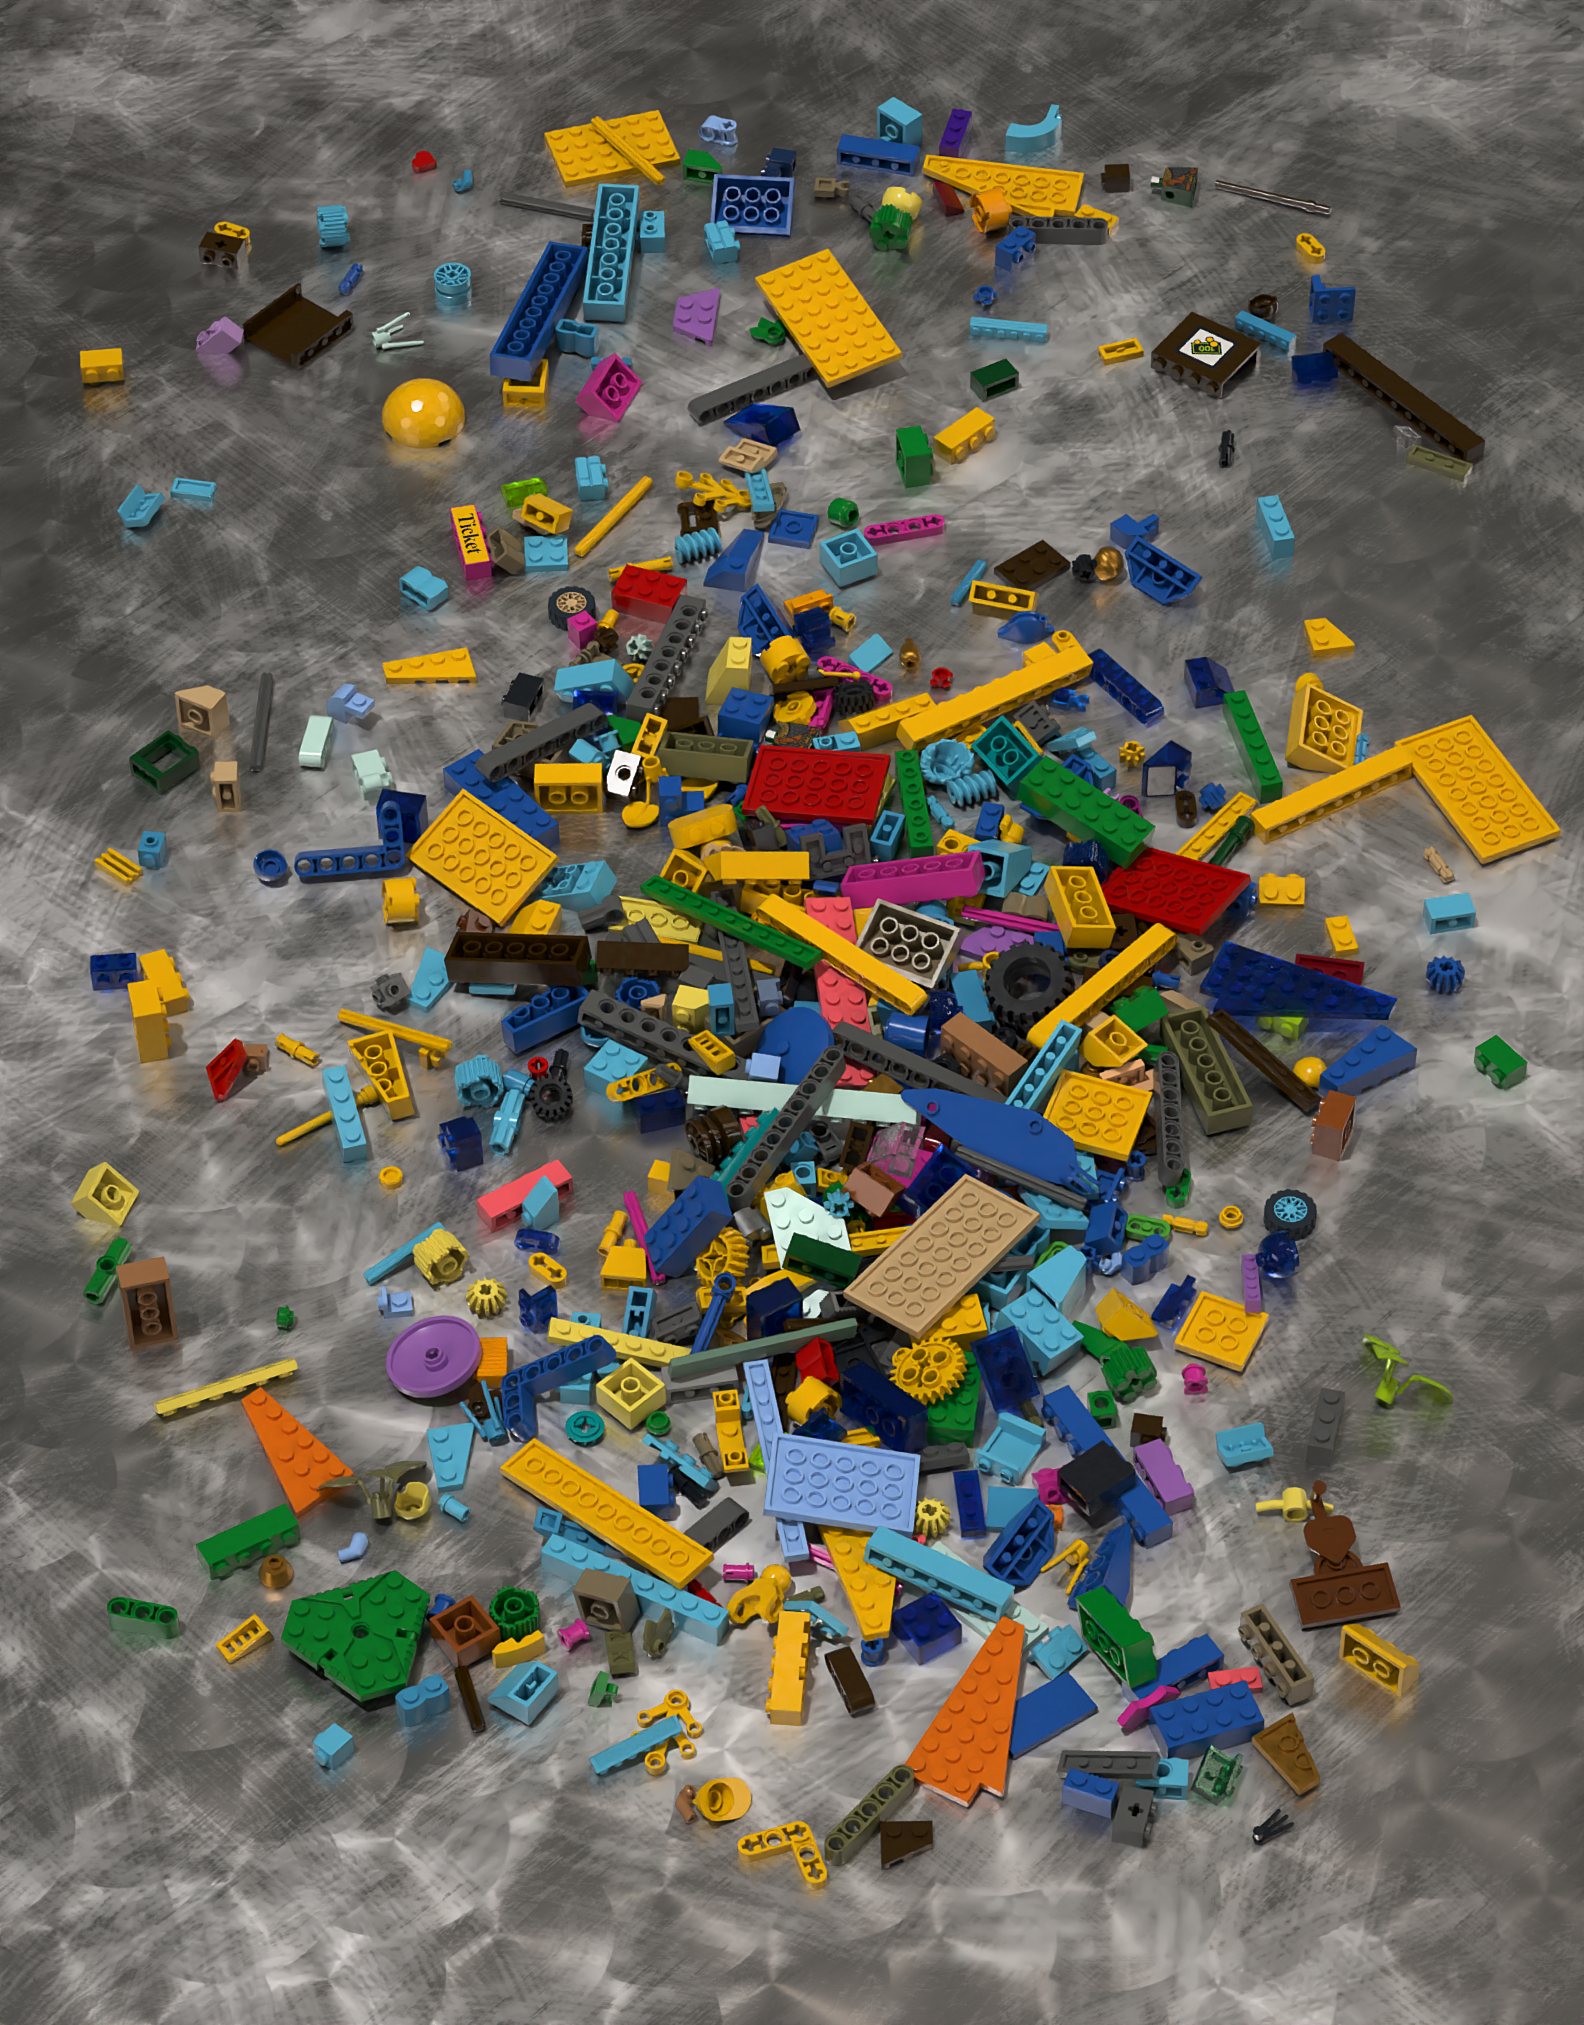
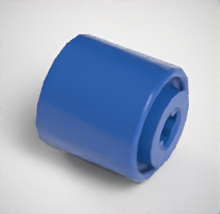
M893 1011L886 1023L884 1040L920 1057H924L929 1041L930 1016L916 1014L910 1016L903 1012Z

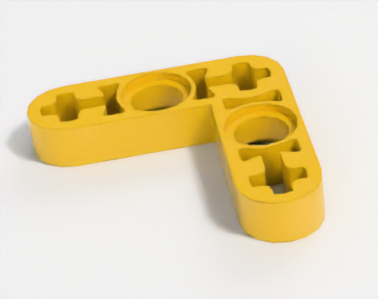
M796 1821L746 1835L738 1841V1856L745 1862H754L792 1851L806 1887L811 1890H820L827 1883L826 1867L811 1829L805 1822ZM795 1832H799L803 1837H798ZM772 1837H776L781 1840V1843L777 1846H771L767 1841ZM750 1846L753 1851L749 1852L745 1847ZM804 1851H810L814 1854V1857L810 1860H804L800 1857V1854ZM814 1867L816 1876L820 1877V1879L815 1880L814 1877H811V1868Z

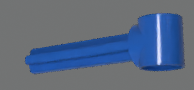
M724 1272L716 1276L710 1292L712 1300L690 1354L707 1351L724 1306L731 1301L735 1293L736 1280L732 1274ZM723 1283L728 1284L730 1289L722 1290L719 1288V1285Z

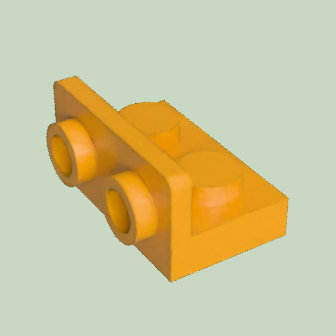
M823 589L784 601V609L794 624L827 614L834 608L833 595L831 593L826 594Z

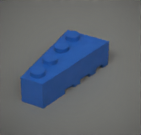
M582 985L573 987L548 986V990L541 996L535 995L531 998L530 1004L527 1006L522 1005L501 1021L504 1043L517 1054L580 1024L577 1022L579 1008L589 992Z
M1380 1025L1320 1074L1319 1093L1325 1098L1329 1090L1356 1096L1361 1093L1362 1089L1370 1086L1373 1088L1379 1085V1082L1385 1078H1394L1399 1075L1400 1071L1406 1068L1407 1070L1414 1068L1416 1065L1417 1048L1384 1025Z

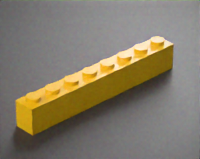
M1399 746L1385 750L1374 757L1367 758L1363 762L1350 766L1339 773L1330 775L1328 778L1251 812L1250 819L1255 825L1252 832L1264 845L1411 778L1413 761Z

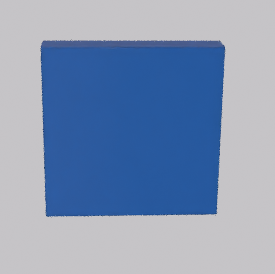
M780 509L768 535V543L810 549L819 523V515Z

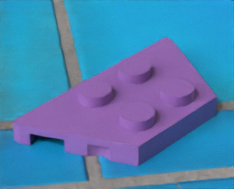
M720 288L677 298L673 332L685 335L694 341L699 338L705 341L706 346L712 347Z
M988 924L966 937L958 954L982 962L984 955L989 952L1000 953L1002 950L1006 952L1010 950L1009 946L1013 944L1020 946L1025 941L1034 944L1033 936L1007 927ZM1029 974L1028 978L1035 979L1036 974Z

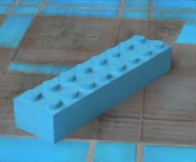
M599 183L583 298L584 320L625 322L640 204L638 185Z

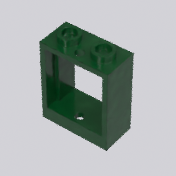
M168 730L129 757L130 769L134 776L161 795L200 767V755L194 746H190L179 735H175ZM169 751L182 759L164 773L151 765Z

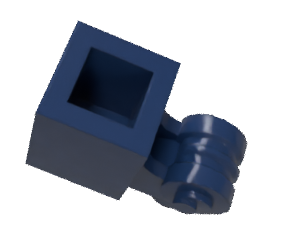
M773 148L771 155H767V168H762L761 176L792 178L797 167V151Z

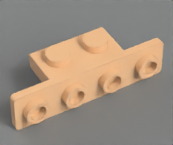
M1141 1059L1127 1062L1121 1067L1108 1069L1099 1074V1078L1154 1092V1069L1145 1072V1064Z

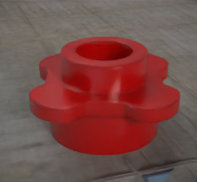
M939 667L932 671L931 686L944 688L951 686L950 679L953 678V673L947 668Z

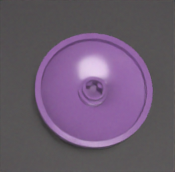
M454 1316L426 1318L405 1329L394 1340L387 1353L386 1370L393 1385L406 1395L419 1398L443 1395L462 1385L474 1373L482 1355L481 1341L473 1326L461 1318Z

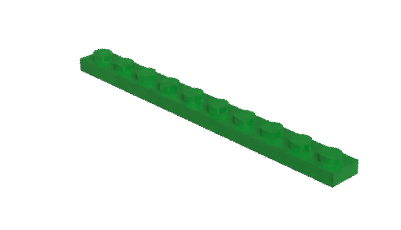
M654 875L640 885L642 894L806 970H809L823 959L822 951L662 877Z

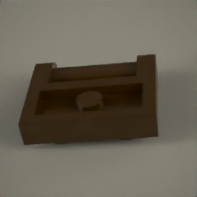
M714 500L706 501L704 506H698L693 502H683L677 505V513L680 515L681 521L680 536L682 538L685 534L691 536L692 532L699 533L702 529L707 531L710 527L714 528L719 535L716 510L713 508ZM694 512L695 527H690L688 514Z

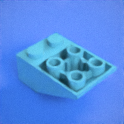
M605 860L553 867L546 875L534 900L536 902L541 899L561 904L563 909L580 912L601 904L604 897L611 894L618 879Z

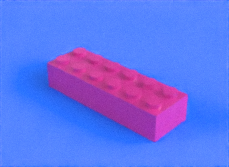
M978 850L849 866L840 886L843 897H850L852 909L874 907L878 898L903 906L917 901L927 903L934 899L950 900L959 896L964 898L973 897L978 894L986 874L981 852Z

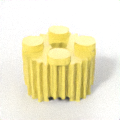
M442 1228L435 1229L429 1238H425V1241L416 1244L412 1251L415 1255V1265L432 1285L439 1282L442 1283L443 1281L453 1283L455 1279L457 1280L459 1276H462V1266L465 1265L464 1262L469 1257L468 1252L451 1232H445Z

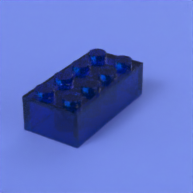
M864 1361L841 1372L840 1396L842 1397V1408L839 1410L841 1413L860 1427L868 1430V1433L874 1437H880V1441L893 1451L915 1454L927 1447L928 1408L924 1404L917 1401Z

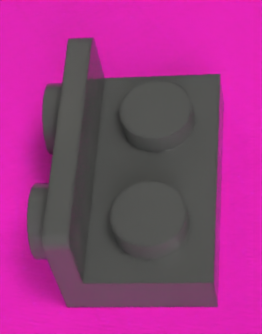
M1035 700L1013 715L1017 721L1019 720L1026 727L1039 746L1054 735L1058 738L1062 736L1059 733L1060 725L1054 718L1049 720L1050 712L1043 704L1039 706Z

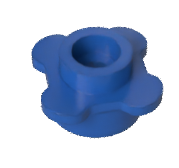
M981 286L978 288L977 294L973 296V299L984 305H990L992 300L997 298V293L990 286Z

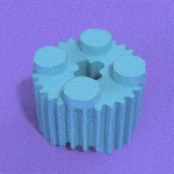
M345 206L317 207V228L319 229V235H321V239H319L320 247L349 244V232L346 227L348 215Z
M480 1054L474 1060L470 1059L469 1062L465 1061V1064H458L455 1067L454 1078L458 1100L464 1107L471 1104V1106L481 1105L482 1108H489V1106L493 1107V1104H497L504 1086L500 1066L497 1063L495 1064V1061L488 1060L487 1055Z

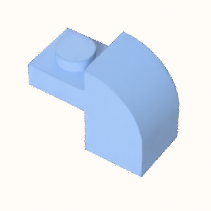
M343 684L327 701V716L333 717L345 724L353 715L364 719L374 708L375 700L356 692L355 685Z

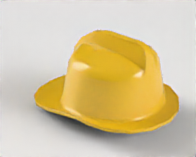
M739 1778L713 1779L699 1788L696 1798L692 1800V1803L696 1804L700 1813L711 1821L732 1820L742 1817L748 1811L751 1805V1793L747 1784Z

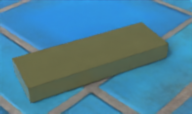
M1416 444L1406 456V463L1461 482L1466 480L1473 467L1471 463Z

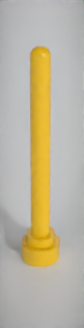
M370 1084L362 1088L358 1096L354 1097L356 1107L361 1104L371 1105L378 1101L377 1093ZM330 1111L279 1136L276 1139L277 1145L282 1146L331 1121Z

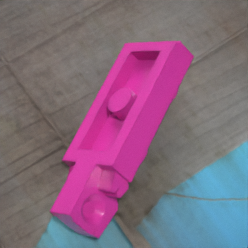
M833 688L813 691L812 693L817 706L814 714L810 717L811 722L806 726L820 728V736L822 734L821 728L826 727L835 699Z

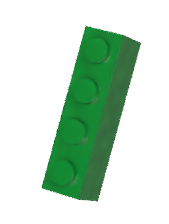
M286 1503L197 1543L198 1560L211 1580L224 1576L236 1568L246 1566L262 1556L270 1555L275 1550L291 1545L301 1539L299 1523Z

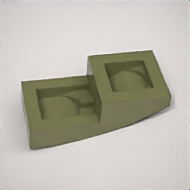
M630 1630L627 1634L617 1631L604 1632L610 1674L636 1672Z

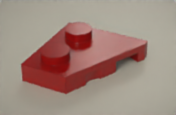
M236 1038L206 1066L215 1100L220 1102L226 1099L247 1059L242 1041Z

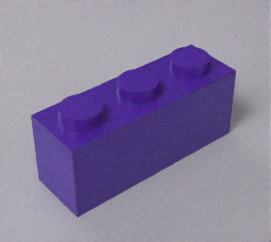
M963 109L952 110L939 145V156L962 158L972 131V111Z

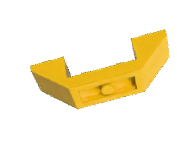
M737 1389L713 1392L716 1432L724 1473L748 1471L749 1464L743 1442Z

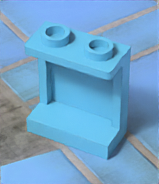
M1003 1410L998 1417V1427L982 1450L977 1449L974 1452V1466L982 1472H988L1005 1482L1018 1486L1046 1445V1429Z

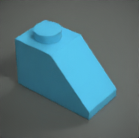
M546 1176L540 1178L522 1202V1221L527 1227L530 1226L535 1233L560 1221L558 1190Z

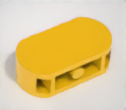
M721 804L676 818L668 824L674 847L685 849L730 835L738 829V824L732 805Z

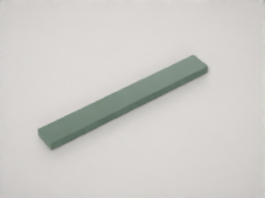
M850 1318L672 1358L669 1362L668 1374L671 1379L801 1349L816 1337L824 1339L829 1343L855 1337L858 1324L855 1318Z

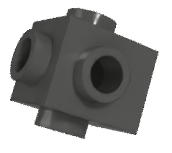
M401 972L389 976L384 974L375 979L376 984L370 987L372 998L380 1007H396L402 1003L401 998L411 993Z

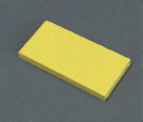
M619 896L622 900L625 917L619 924H610L609 932L623 935L622 929L646 918L656 935L698 945L705 922L661 902Z

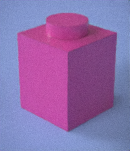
M586 610L567 619L568 638L580 650L587 647V644L595 639L593 633L598 630L597 622Z

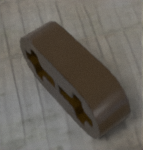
M1186 790L1178 792L1175 796L1176 822L1185 829L1194 827L1197 821L1195 795Z

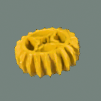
M726 1226L694 1260L696 1262L694 1270L698 1272L696 1278L701 1280V1284L707 1288H712L716 1276L724 1272L732 1274L736 1284L741 1282L740 1277L745 1276L744 1270L749 1267L746 1262L750 1258L747 1255L749 1247L745 1245L747 1239L742 1237V1233ZM723 1283L719 1285V1288H730V1286Z

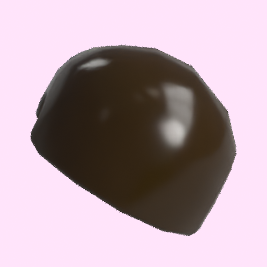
M1260 294L1252 300H1248L1249 313L1265 321L1273 318L1279 308L1276 296Z

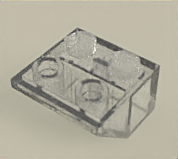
M902 1121L877 1131L867 1161L886 1173L911 1179L922 1147L926 1127Z

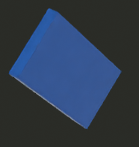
M1069 1672L1060 1675L1016 1701L1009 1755L1013 1759L1097 1712L1098 1706Z

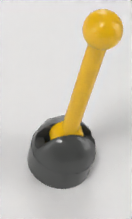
M810 664L808 667V680L822 679L824 676L852 677L855 680L861 677L858 671L853 673L825 672L820 665Z

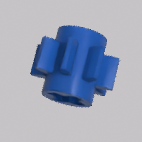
M1211 782L1199 791L1202 795L1199 797V802L1204 808L1210 806L1213 810L1225 802L1223 796L1226 794V791L1221 784L1215 786Z
M1084 1245L1079 1250L1076 1249L1081 1251L1087 1259L1086 1275L1088 1276L1094 1271L1098 1272L1101 1255H1096V1248Z

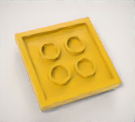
M1201 1291L1174 1341V1349L1242 1372L1269 1320V1314L1262 1311L1260 1313H1245L1244 1305Z

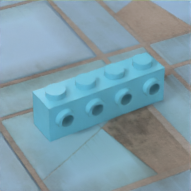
M572 1312L571 1322L602 1328L601 1314ZM595 1371L556 1387V1393H560L561 1403L590 1405Z

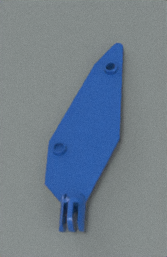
M937 1088L908 1089L901 1093L902 1100L970 1150L1044 1181L1065 1185L1075 1194L1085 1197L1087 1202L1090 1198L1075 1188L1073 1184L1075 1182L1092 1195L1096 1191L1079 1179L1080 1175L1082 1174L1087 1180L1098 1187L1102 1184L1079 1167L1073 1139L1036 1111ZM936 1104V1110L930 1112L929 1106Z

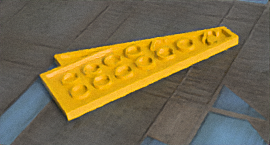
M927 154L923 165V174L972 195L1000 187L1003 190L1006 203L1011 205L1012 212L1022 216L1054 217L1057 215L1074 217L1084 181V173Z

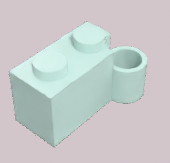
M375 749L351 755L353 772L364 801L390 795L389 785H393L390 772L385 771L387 770L384 757H380L378 750Z

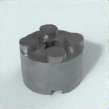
M745 1207L732 1214L733 1218L729 1221L727 1227L736 1229L742 1233L743 1238L747 1239L745 1245L749 1247L747 1255L750 1258L747 1259L746 1263L750 1262L755 1254L762 1251L761 1246L774 1244L772 1241L774 1238L772 1226L757 1207L754 1210L750 1207Z

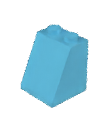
M995 839L968 845V852L980 850L986 875L979 893L1005 898L1030 870L1033 847Z
M1069 1245L1027 1273L1026 1293L1035 1288L1068 1320L1085 1291L1087 1262L1085 1255Z

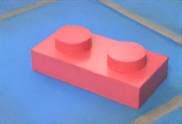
M1258 1666L1208 1672L1207 1679L1210 1690L1246 1680L1252 1694L1263 1693Z

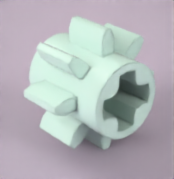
M647 635L631 636L626 645L627 655L633 656V661L641 662L642 659L648 660L653 651L652 640H647Z

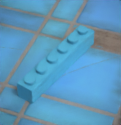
M971 317L969 335L1046 343L1048 325Z
M672 1715L588 1758L594 1772L602 1775L609 1771V1767L613 1765L614 1767L623 1764V1760L627 1758L631 1760L638 1756L637 1753L641 1751L645 1753L651 1750L652 1745L656 1743L661 1745L666 1742V1738L670 1736L674 1738L680 1735V1731L683 1728L677 1716Z

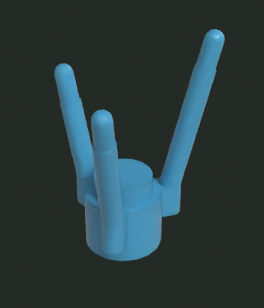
M482 1380L481 1385L491 1415L490 1419L484 1421L485 1426H481L464 1402H460L459 1405L478 1429L481 1438L487 1437L488 1442H494L507 1435L506 1427L503 1422L499 1398L494 1397V1409L486 1381Z

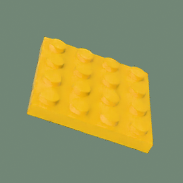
M1063 1069L1043 1117L1072 1138L1075 1148L1127 1162L1151 1103L1153 1092Z

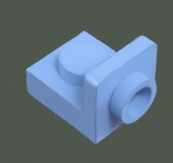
M381 1286L382 1295H377L378 1310L383 1309L384 1319L413 1316L411 1291L386 1294V1286Z

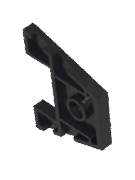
M878 1316L868 1326L863 1325L860 1327L855 1337L844 1339L832 1347L834 1363L839 1373V1381L836 1384L842 1395L893 1392L892 1384L889 1381L892 1376L885 1373L870 1345V1342L890 1336L888 1325L885 1320Z

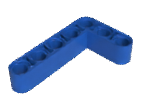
M387 801L381 806L383 845L303 851L298 853L294 859L295 872L300 876L307 877L399 869L403 866L405 860L400 806L394 801ZM388 809H393L397 812L392 818L387 817L384 813ZM389 831H396L399 834L396 839H389L386 835ZM391 853H398L401 857L397 861H392L388 856ZM373 854L378 857V860L370 863L366 860V857ZM352 856L356 861L348 865L343 860L345 857ZM329 858L333 863L330 866H323L321 860ZM301 860H307L310 862V866L308 868H301L298 863Z
M593 1335L507 1373L501 1381L505 1427L520 1441L530 1439L536 1429L533 1397L609 1365L616 1357V1350L601 1335Z

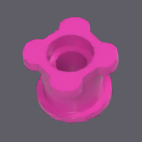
M1195 1363L1187 1365L1181 1373L1182 1378L1185 1379L1184 1386L1186 1387L1184 1388V1394H1205L1208 1392V1387L1206 1386L1208 1379L1204 1377L1206 1374L1205 1368Z

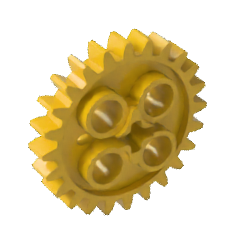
M931 1336L929 1342H926L923 1338L920 1345H917L915 1342L912 1343L913 1349L905 1348L906 1354L904 1356H897L900 1362L892 1364L895 1369L889 1372L892 1376L889 1381L892 1384L893 1391L900 1400H904L906 1404L912 1402L914 1406H917L919 1402L925 1406L929 1400L932 1404H935L938 1397L944 1400V1394H953L951 1388L959 1387L957 1380H964L962 1373L967 1371L965 1367L967 1361L962 1349L956 1342L953 1343L950 1338L945 1341L942 1336L937 1341Z

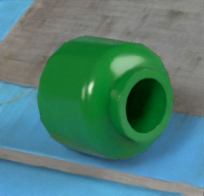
M838 497L828 507L829 521L838 526L848 528L859 518L858 506L851 500Z

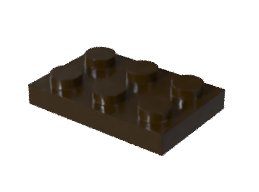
M1041 540L994 567V575L1011 588L1033 591L1069 570L1071 562L1044 540Z

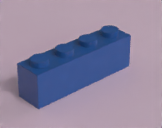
M843 134L837 147L838 165L914 177L920 163L919 146Z
M1207 1633L1199 1638L1195 1637L1186 1645L1178 1649H1172L1167 1655L1157 1660L1158 1665L1155 1667L1157 1678L1132 1689H1129L1122 1681L1121 1693L1131 1703L1132 1701H1138L1149 1696L1160 1685L1176 1687L1179 1692H1182L1206 1679L1208 1672L1223 1670L1224 1654Z

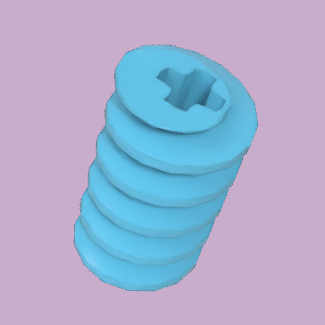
M710 527L707 531L702 529L699 533L692 532L691 536L689 534H685L683 538L677 536L674 548L676 558L681 564L683 563V556H685L687 561H690L691 554H693L695 559L699 558V552H701L703 557H706V550H709L710 554L714 555V548H717L718 552L721 553L722 544L716 530Z
M988 769L987 772L980 771L979 774L974 773L971 777L964 776L963 780L958 778L954 782L948 781L947 792L953 804L957 802L962 807L963 799L968 804H971V797H974L976 802L980 801L979 794L984 799H988V792H990L992 797L996 796V782L993 773Z

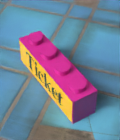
M475 504L450 508L451 526L466 581L492 577L491 568H494L495 565L491 555L488 554L491 553L487 541H485L487 539L485 526L481 527L483 524L481 512H477Z

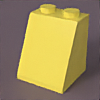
M729 637L709 669L705 704L723 705L732 687L751 692L752 638Z

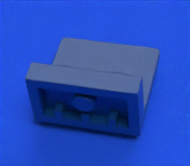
M1311 275L1309 311L1312 323L1353 320L1355 287L1325 288V283H1321L1320 275Z

